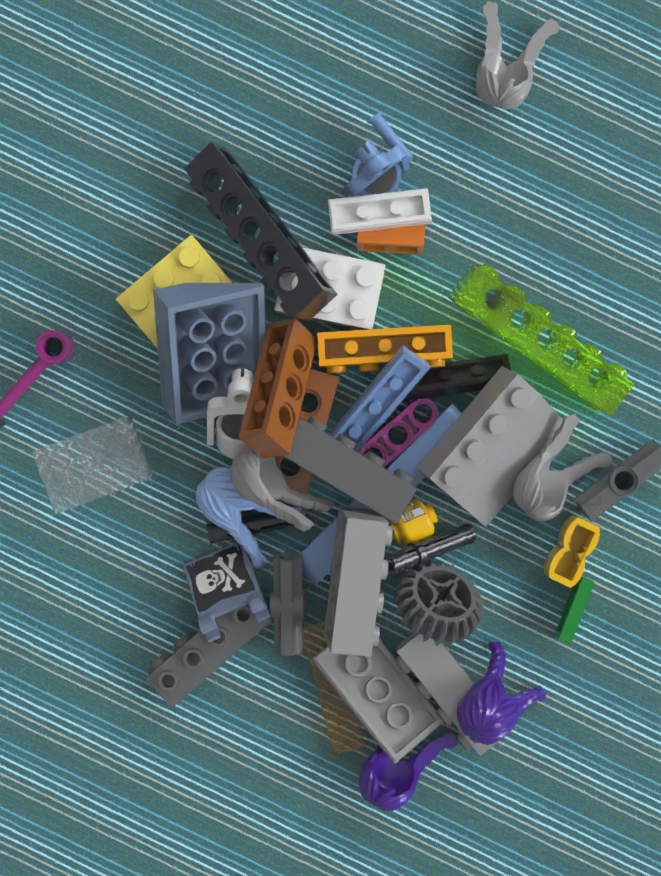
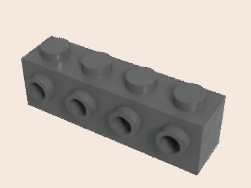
M310 415L308 420L301 417L297 423L291 452L289 455L283 456L392 522L397 523L417 490V487L412 484L414 478L399 468L393 473L383 467L385 460L369 450L366 455L355 450L356 442L339 433L336 438L325 431L327 425Z
M249 604L215 618L221 638L208 643L206 635L202 634L201 630L193 636L187 632L173 645L177 649L168 658L162 654L148 666L152 672L146 677V680L166 703L173 708L268 625L273 618L270 616V618L258 622Z

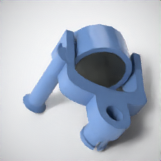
M382 111L371 117L367 124L373 125L391 150L388 152L378 150L373 141L370 140L364 144V149L361 146L354 153L358 159L352 170V180L343 187L349 197L397 192L401 181V168L404 172L410 169L409 162L413 159V155L382 117Z

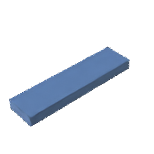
M402 345L329 434L335 438L339 433L356 442L354 449L359 451L430 369L429 363Z

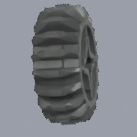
M428 560L426 565L417 568L413 566L412 569H408L397 584L394 604L398 606L396 615L404 617L402 626H411L412 635L420 633L423 635L424 642L431 638L436 646L443 641L448 646L455 643V641L461 643L467 636L473 634L482 619L484 601L480 599L481 590L473 588L475 580H467L465 578V571L461 573L455 571L454 564L450 567H445L441 560L435 565Z

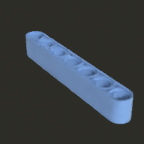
M451 404L437 417L436 422L411 443L387 469L393 473L397 468L401 469L414 478L412 484L417 486L426 476L416 467L462 413ZM356 499L347 506L371 509ZM338 516L299 554L303 555V575L314 586L331 571Z

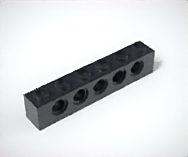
M211 141L184 168L192 179L189 182L198 194L207 199L209 211L227 226L225 232L229 238L235 243L240 244L244 249L245 253L243 256L252 267L258 268L264 276L261 280L265 287L272 293L277 294L281 299L282 303L280 306L282 310L292 319L298 318L310 321L338 294L230 151ZM222 180H224L223 186L219 190L220 183ZM242 203L241 211L237 214L238 206ZM260 227V234L255 239L256 230ZM277 252H279V258L277 262L274 264V255ZM297 276V286L292 289V281Z

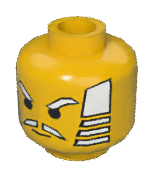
M412 499L397 523L389 519L387 521L388 526H392L394 541L397 544L401 542L407 546L412 541L417 540L421 542L431 538L434 535V523L438 522V519L430 504L425 506L419 499Z

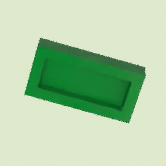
M581 576L580 580L572 587L554 633L559 640L569 644L572 643L595 584L591 579Z

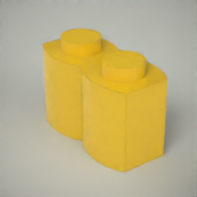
M570 516L563 523L559 531L558 545L550 551L545 560L544 574L565 586L573 587L580 580L584 572L585 557L591 554L598 543L600 527L579 517Z

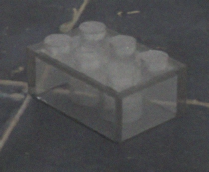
M123 417L32 451L55 514L71 510L154 479L132 417Z

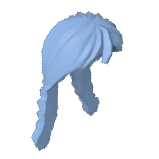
M218 467L211 470L196 490V500L200 510L206 518L215 525L227 530L243 546L244 550L250 555L252 559L251 564L255 569L263 570L268 561L261 554L258 542L253 537L251 531L242 523L241 511L255 509L258 512H266L275 517L277 515L273 514L270 509L259 506L239 495L231 481V468ZM292 507L304 516L307 514L303 507Z

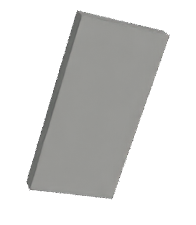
M380 639L378 646L372 647L371 657L330 653L328 646H326L311 658L312 662L392 763L398 762L444 722L434 706L421 693L414 681L401 668L395 657Z

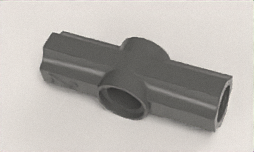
M654 439L650 440L619 465L610 468L603 477L573 499L590 522L625 496L633 494L642 483L661 470V446ZM624 471L629 477V483L626 488L619 490L615 485L614 479L619 472Z
M284 552L275 554L273 558L274 588L270 596V616L274 618V652L282 656H293L302 653L304 649L303 620L306 617L307 591L303 589V555H299L296 552Z

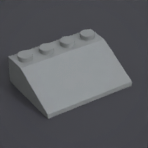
M502 366L416 468L482 525L487 527L513 496V485L518 474L540 454L541 448L546 446L547 441L560 428L563 419L520 375Z

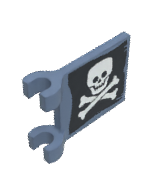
M236 542L183 565L198 614L199 627L202 634L206 635L208 643L221 638L215 618L249 604L258 622L270 618V613L262 596L250 557L240 543Z

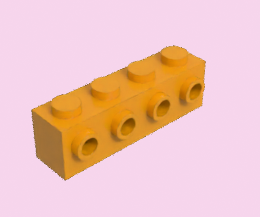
M451 325L317 333L319 367L326 368L327 374L346 373V366H359L360 372L378 371L379 364H387L402 345L427 361L430 368L444 367L445 360L453 358Z

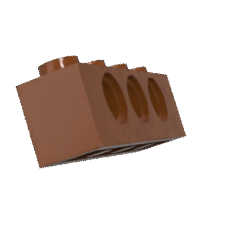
M296 318L269 323L267 326L238 437L262 459L289 455L294 440L317 344V339Z
M310 369L305 394L315 395L318 399V406L315 411L310 413L300 410L298 422L301 417L308 420L311 415L327 425L340 377ZM283 455L276 456L277 465L289 488L307 494L313 473L300 466V470L296 475H286L281 467L286 457Z

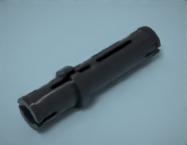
M266 512L242 516L241 514L242 523L247 526L253 535L294 526V524L278 519ZM214 523L206 524L210 544L235 539L227 530Z
M466 523L421 542L417 540L407 544V547L384 555V559L388 560V573L395 575L413 566L417 568L422 567L430 559L468 544H473L474 540H476L475 530L470 524Z

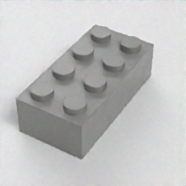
M339 506L323 633L330 653L371 657L372 647H377L379 643L380 629L375 624L377 613H382L384 594L379 592L381 580H386L388 574V560L384 559L385 546L390 547L392 542V526H388V521L385 517L372 509Z

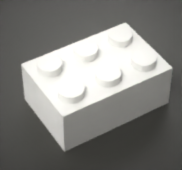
M303 248L338 294L311 320L357 330L373 329L386 264ZM297 276L292 281V289L297 286ZM277 295L275 312L287 315L280 306L282 301Z

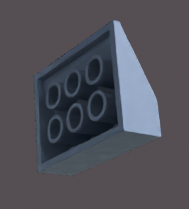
M182 283L153 290L162 406L176 425L207 417L208 401L216 397H227L233 371L241 369V376L243 377L244 369H248L255 376L266 334L265 296L262 283Z

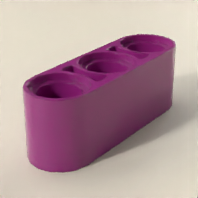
M427 399L412 401L378 430L359 449V452L364 454L366 449L370 447L378 448L381 452V458L385 460L383 467H385L436 422L438 417L437 407L432 401ZM419 404L427 405L431 412L430 418L423 423L417 422L413 417L414 408ZM397 425L402 426L406 431L405 440L400 444L391 443L388 439L389 430Z

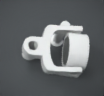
M241 369L233 371L227 397L212 398L208 401L207 445H214V434H216L218 449L222 454L232 459H235L246 445L238 437L254 377L253 373L248 369H244L243 377L241 376ZM218 416L217 421H216V428H215V417Z

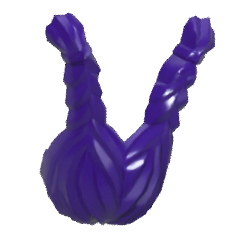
M489 642L488 646L492 658L489 661L488 671L482 679L471 686L457 705V721L464 735L469 736V739L474 743L489 745L501 740L515 727L521 713L534 701L542 702L546 697V690H543L541 686L526 689L514 696L506 694L502 682L506 664V653L501 642Z
M452 732L446 733L442 737L429 742L419 753L413 755L409 761L392 763L378 745V748L367 758L361 769L359 790L362 797L382 811H394L407 804L413 795L419 780V774L423 772L425 766L429 765L440 751L457 746L458 737Z

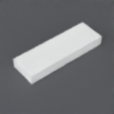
M428 188L328 199L332 235L432 223Z

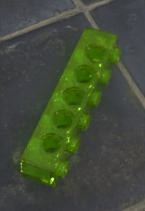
M483 264L482 267L480 265H471L448 298L598 412L612 416L634 385L632 381L626 378L628 372L615 362H612L610 365L601 358L603 353L592 344L586 343L584 346L575 339L578 334L572 328L563 323L558 326L550 320L552 314L547 309L537 303L533 307L525 301L526 294L513 284H509L507 287L499 281L500 274L487 264ZM492 289L496 292L498 300L494 307L489 308L485 303V295ZM519 309L523 314V322L516 328L511 322V316L514 311ZM545 329L549 334V340L545 346L541 347L538 344L537 337L539 332ZM568 349H571L574 353V360L569 366H566L563 356ZM596 368L599 371V380L596 384L591 385L589 374Z

